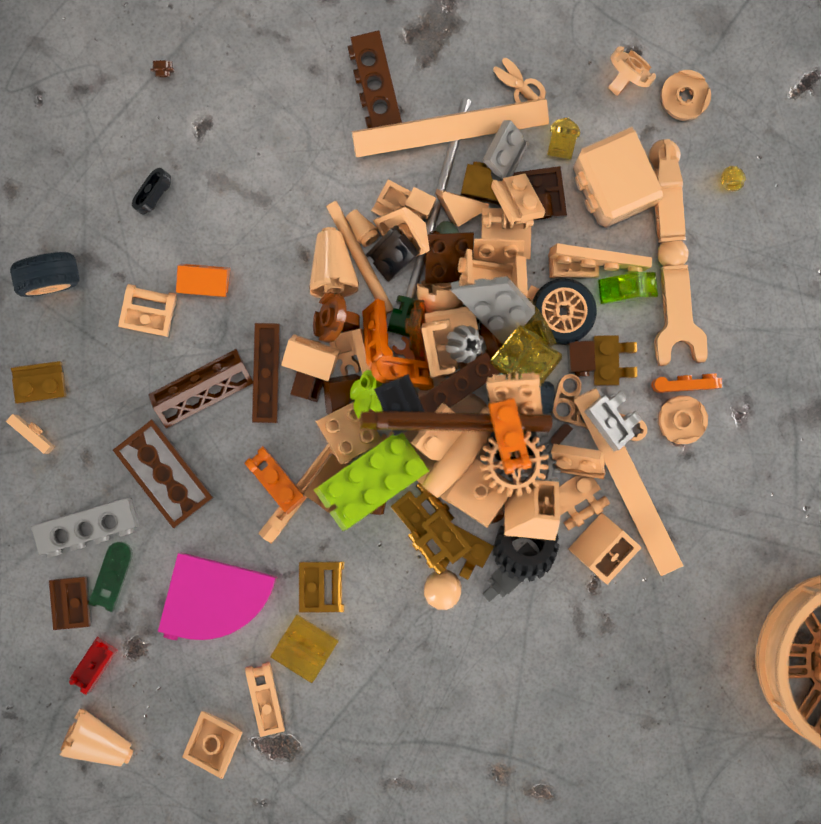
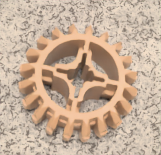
M527 431L524 439L525 444L533 452V455L529 457L531 463H535L531 475L522 482L520 478L522 468L516 469V475L515 470L511 473L513 483H507L499 479L494 470L503 469L502 461L493 462L494 455L498 450V444L490 437L488 441L493 444L492 448L483 446L482 449L489 452L488 456L480 455V460L487 461V465H481L480 470L489 471V473L483 476L484 480L493 478L489 484L490 488L499 484L497 493L501 494L504 488H507V496L511 497L513 489H516L517 496L521 497V488H525L526 492L530 494L532 492L529 487L531 483L537 488L540 486L535 481L536 477L545 479L546 476L539 473L540 469H548V465L541 464V460H547L548 455L539 454V452L545 449V446L540 445L536 448L535 444L539 441L538 437L533 438L532 441L528 440L531 432ZM514 451L513 455H515V458H519L517 451Z

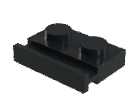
M397 225L392 227L366 254L367 257L370 256L373 259V265L387 282L394 279L419 254V251L406 235H401L397 230L399 228Z
M409 374L374 389L383 411L425 412ZM392 430V431H393L394 436H396V435H399V434H401V433H403V432H406V431H408V430Z

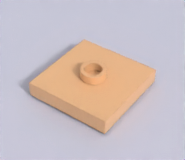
M475 459L450 491L446 501L488 528L509 497L507 496V488H504L503 492L499 494L497 493L499 484H496L493 488L489 487L493 478L483 479V476L489 473V471L480 470V466L485 464ZM495 472L498 478L502 481L512 483L500 474H498L497 472Z

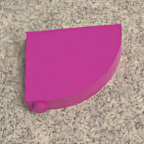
M180 552L176 558L158 632L164 633L163 637L171 640H178V637L192 640H209L229 635L248 624L263 609L272 594L277 576Z

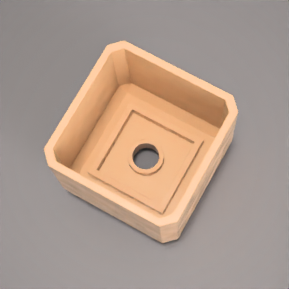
M633 127L583 148L576 159L573 167L576 175V185L580 191L583 190L586 197V207L590 214L593 213L600 226L607 228L654 207L663 197L660 184Z

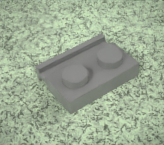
M504 120L483 158V161L490 170L500 177V181L503 178L513 176L529 145V142L523 139V134L511 120Z

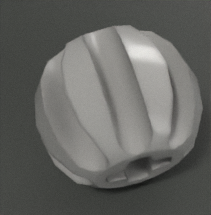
M461 325L455 327L453 332H449L447 336L448 343L445 346L452 359L457 362L468 363L474 361L476 356H480L483 338L479 335L478 330L471 326Z

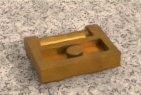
M299 562V612H344V604H342V570L344 569V562ZM324 570H332V604H325Z

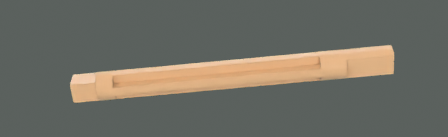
M329 444L326 445L296 484L302 493L329 454H334ZM303 502L289 514H286L279 506L258 534L272 544Z

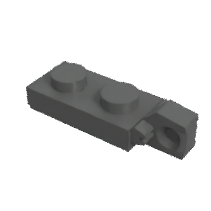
M528 542L517 551L524 556L538 554ZM499 567L488 580L491 586L482 594L489 602L498 594L504 597L521 583V581H518L519 577L514 576L511 579L508 577L509 572L503 573L500 570L501 567Z

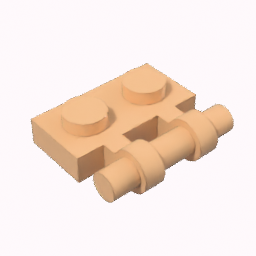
M576 475L559 486L560 515L568 512L571 518L563 522L568 531L575 526L580 527L585 524L584 521L594 514L599 515L603 512V508L610 504L606 496L599 500L595 499L593 494L601 490V488L592 477ZM586 499L589 506L578 513L574 506Z

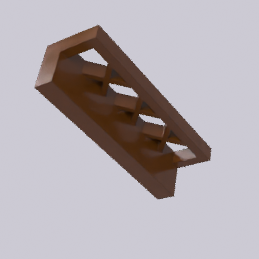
M235 349L148 395L154 411L165 428H168L253 384V379L247 371L240 354ZM242 371L245 379L237 383L230 381L233 375ZM214 385L222 386L221 390L216 394L208 393L210 387ZM193 396L200 397L198 403L194 405L186 404L189 398ZM170 408L178 409L177 413L169 418H166L163 413Z

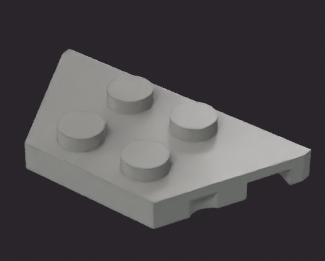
M497 277L491 280L477 279L473 285L460 286L459 281L451 283V291L504 346L512 341L535 314V306L508 277Z

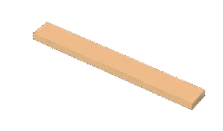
M543 98L352 131L355 156L362 157L495 134L504 120H511L518 129L549 124L547 100Z
M594 388L575 397L574 401L598 450L603 452L604 462L660 575L663 576L684 565L625 445L620 450L614 452L584 412L601 397L597 388Z

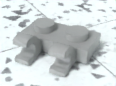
M619 391L616 395L612 394L610 397L606 395L599 397L584 411L614 452L620 450L635 436L631 428L642 419L637 411H634L631 415L627 414L623 418L621 417L616 408L627 400L622 391Z

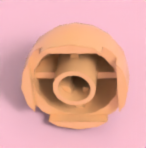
M425 280L421 281V284L417 283V300L421 309L426 313H432L437 310L458 309L464 305L451 291L450 283L425 284Z

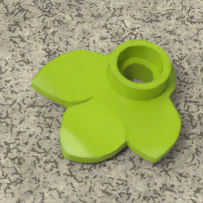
M371 370L363 372L360 380L355 381L350 390V398L355 400L354 412L359 419L362 411L368 412L369 409H372L374 412L383 411L374 391L375 388L382 386V383L374 378Z

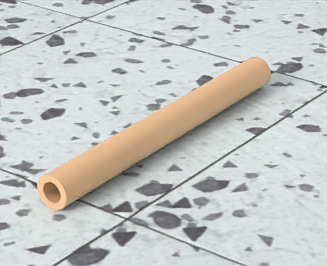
M334 201L328 204L326 208L338 231L342 233L344 242L374 299L377 298L385 301L386 314L392 312L393 306L360 244H358L338 202Z

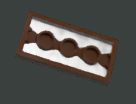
M152 419L113 449V452L173 529L214 498Z

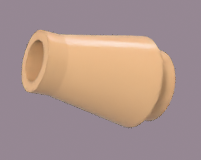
M357 209L351 211L346 216V220L349 222L358 244L367 247L379 238L378 228Z

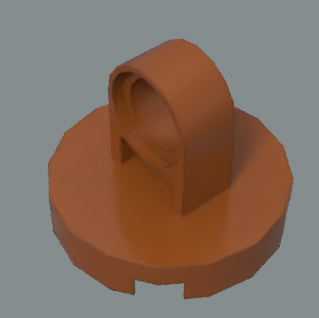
M329 292L320 299L319 303L323 305L320 312L315 311L313 319V332L315 336L319 337V341L330 343L339 336L341 331L360 329V315L346 311V301L343 296Z

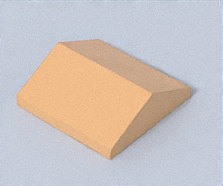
M406 206L373 220L382 237L392 227L397 225L399 227L397 230L401 235L405 234L419 251L417 256L430 251L426 223Z
M201 711L182 758L223 779L242 731L226 720Z

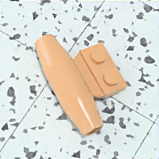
M443 403L435 411V413H455ZM484 406L478 413L490 414V411ZM420 430L411 444L429 459L436 460L422 486L432 495L439 498L465 473L483 450V446H486L492 431Z

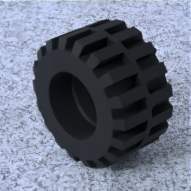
M503 524L498 530L494 543L493 555L496 556V565L501 564L500 570L503 573L509 572L508 577L511 579L514 576L519 577L518 581L524 582L525 578H528L529 582L534 581L536 576L540 579L544 576L545 572H549L559 550V544L557 543L559 540L558 534L555 540L504 535ZM519 538L530 539L538 546L540 553L534 556L521 555L515 550L512 542Z

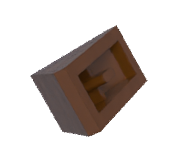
M351 374L332 377L329 381L323 380L325 406L328 415L351 403V387L355 381L360 380L361 376Z

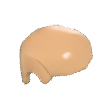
M447 569L440 575L435 571L426 579L424 597L428 604L437 610H448L459 601L462 589L461 582L455 573Z

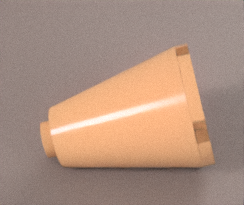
M334 227L323 228L316 238L309 285L310 294L317 298H322L329 292L343 297L350 296L358 291L359 282L342 233Z
M80 708L74 717L77 719V722H74L72 726L70 725L59 755L66 758L119 767L123 763L128 764L133 754V750L130 749L131 743L88 711Z

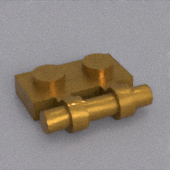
M418 483L416 487L422 493L415 498L409 491L395 502L391 508L411 532L416 530L422 537L427 531L421 524L440 509L450 521L455 517L450 513V508L446 503L443 504L439 498L427 491L421 483ZM426 499L436 510L431 515L421 505Z
M441 509L421 524L427 531L424 536L421 537L416 530L408 535L414 543L412 545L414 549L421 552L427 560L426 564L430 569L433 568L438 575L446 570L441 563L445 557L453 565L472 550L471 546ZM432 539L441 549L436 555L427 545Z

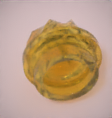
M730 166L724 169L721 183L726 190L737 191L744 187L746 175L742 169H739L738 166Z

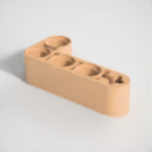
M574 374L565 375L557 384L554 394V408L551 415L560 422L588 429L586 423L582 422L580 418L581 413L574 401V398L580 395L581 381ZM566 379H571L575 382L576 389L574 392L568 393L563 389V382ZM559 403H565L569 407V413L566 417H561L557 414L556 407ZM641 420L637 423V429L640 430V433L635 434L629 441H639L646 436L647 426L644 421Z

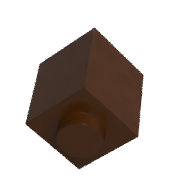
M575 341L567 345L568 373H575L577 377H589L590 372L596 371L594 341Z

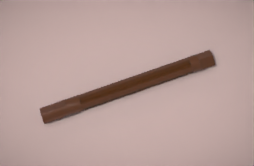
M362 411L360 415V429L494 431L491 415L482 413ZM519 414L523 432H549L552 428L551 415Z

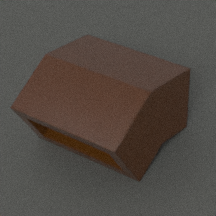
M297 371L290 395L318 402L323 379Z

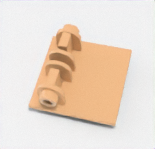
M482 208L481 239H525L523 257L531 259V226H533L534 219L524 222L518 220L514 224H510L502 208Z
M474 239L473 260L513 266L516 255L524 256L525 239Z
M534 372L522 373L521 379H519V373H516V380H512L511 373L508 374V380H506V375L494 374L493 377H488L487 388L490 403L513 397L515 398L518 414L543 415L539 374H534Z
M354 402L316 421L340 465L350 463L354 460L353 458L383 442L376 429H360V419L354 412Z

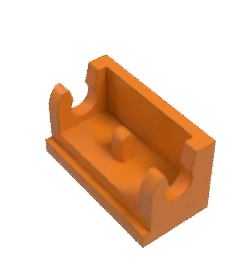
M179 264L177 266L176 293L226 297L229 289L230 267Z

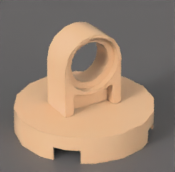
M622 46L617 47L610 57L613 65L620 72L608 87L616 96L624 90L630 81L646 88L656 78L655 73L650 74L649 72L651 69L649 63L632 50L629 53L624 52L625 47Z

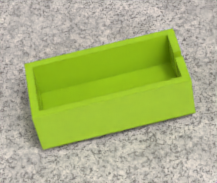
M401 433L394 436L393 434L315 488L314 491L326 509L333 504L337 506L330 514L340 529L345 531L425 475L429 470L405 435Z

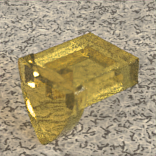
M565 117L556 120L550 127L552 134L547 155L572 159L576 138L580 136V129L576 123Z

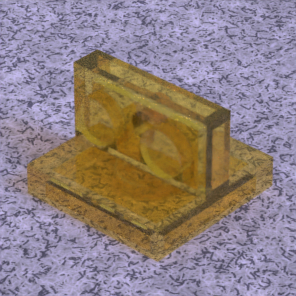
M297 614L270 657L305 680L313 683L339 640Z

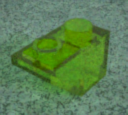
M634 272L598 279L601 304L638 301L658 297L656 272Z

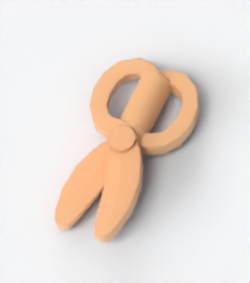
M503 58L502 60L508 73L497 66L493 68L495 75L500 81L509 87L516 88L513 95L515 103L521 102L519 93L528 101L545 98L546 91L541 82L532 78L523 81L520 70L509 59ZM527 85H535L540 90V96L538 97Z

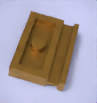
M61 361L11 368L16 404L66 397Z

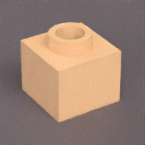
M413 187L405 206L420 219L422 217L428 219L436 203V197Z

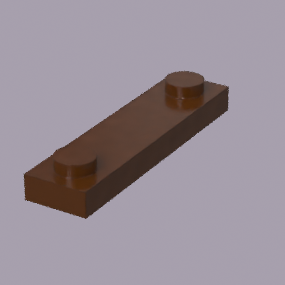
M255 323L253 423H278L280 324Z

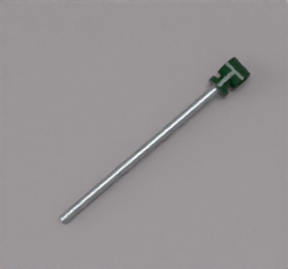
M461 99L458 113L469 110L470 99ZM460 140L449 141L436 189L446 191ZM434 194L436 203L426 222L427 234H430V231H434L441 208V203L436 194ZM426 253L416 257L406 295L397 296L396 302L400 304L399 309L393 308L388 332L410 338L413 336L418 314L413 312L415 308L420 309L418 300L415 299L417 283L421 279L426 261Z

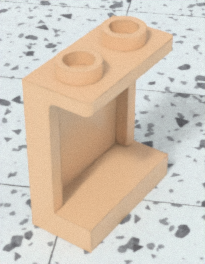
M472 249L466 250L464 258L460 257L458 272L462 273L459 278L460 286L473 285L477 279L491 280L497 277H508L527 296L526 257L516 255L513 266L472 260Z

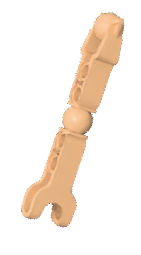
M662 139L655 142L649 152L650 161L654 166L653 171L663 192L662 199L655 205L658 244H660L657 256L663 266L660 268L664 326L654 339L655 358L659 366L669 364L672 347L679 341L685 342L690 347L692 359L695 362L704 363L708 356L707 336L693 322L688 265H685L689 252L683 242L686 240L682 191L683 180L678 163L681 153L677 144L670 139Z

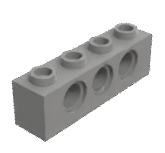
M126 498L31 526L38 554H47V558L61 555V549L71 547V551L85 548V542L95 540V544L109 541V535L119 533V537L134 533L133 528L139 527L132 498ZM108 515L114 516L116 524L112 529L107 528L104 522ZM84 522H88L92 527V531L88 536L81 532V525ZM60 529H64L68 534V538L64 543L57 539V533Z

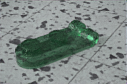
M116 542L107 549L94 590L89 599V605L94 607L99 605L105 607L106 611H114L133 555L132 549L127 543ZM103 589L111 591L109 598L101 596Z

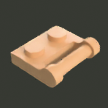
M128 284L118 327L168 337L177 301V293L169 292L164 294L136 288V285ZM139 298L166 304L165 310L132 304L133 299Z

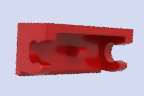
M97 636L69 678V684L80 687V692L85 695L90 693L118 650Z

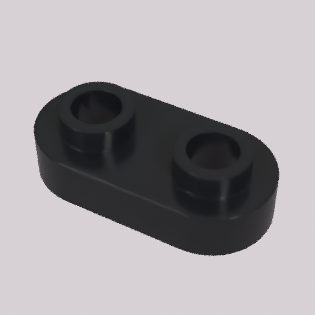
M162 168L154 169L132 200V208L140 214L153 211L157 201L170 187V174Z

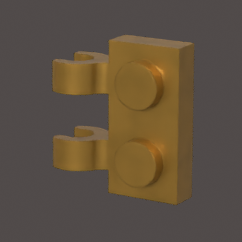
M619 335L593 336L596 365L594 386L619 385V378L637 377V367L619 368V353H636L637 342L619 343Z
M454 525L472 548L471 551L462 557L466 559V562L459 573V576L468 580L476 565L483 568L494 546ZM447 557L441 561L445 568L450 562Z

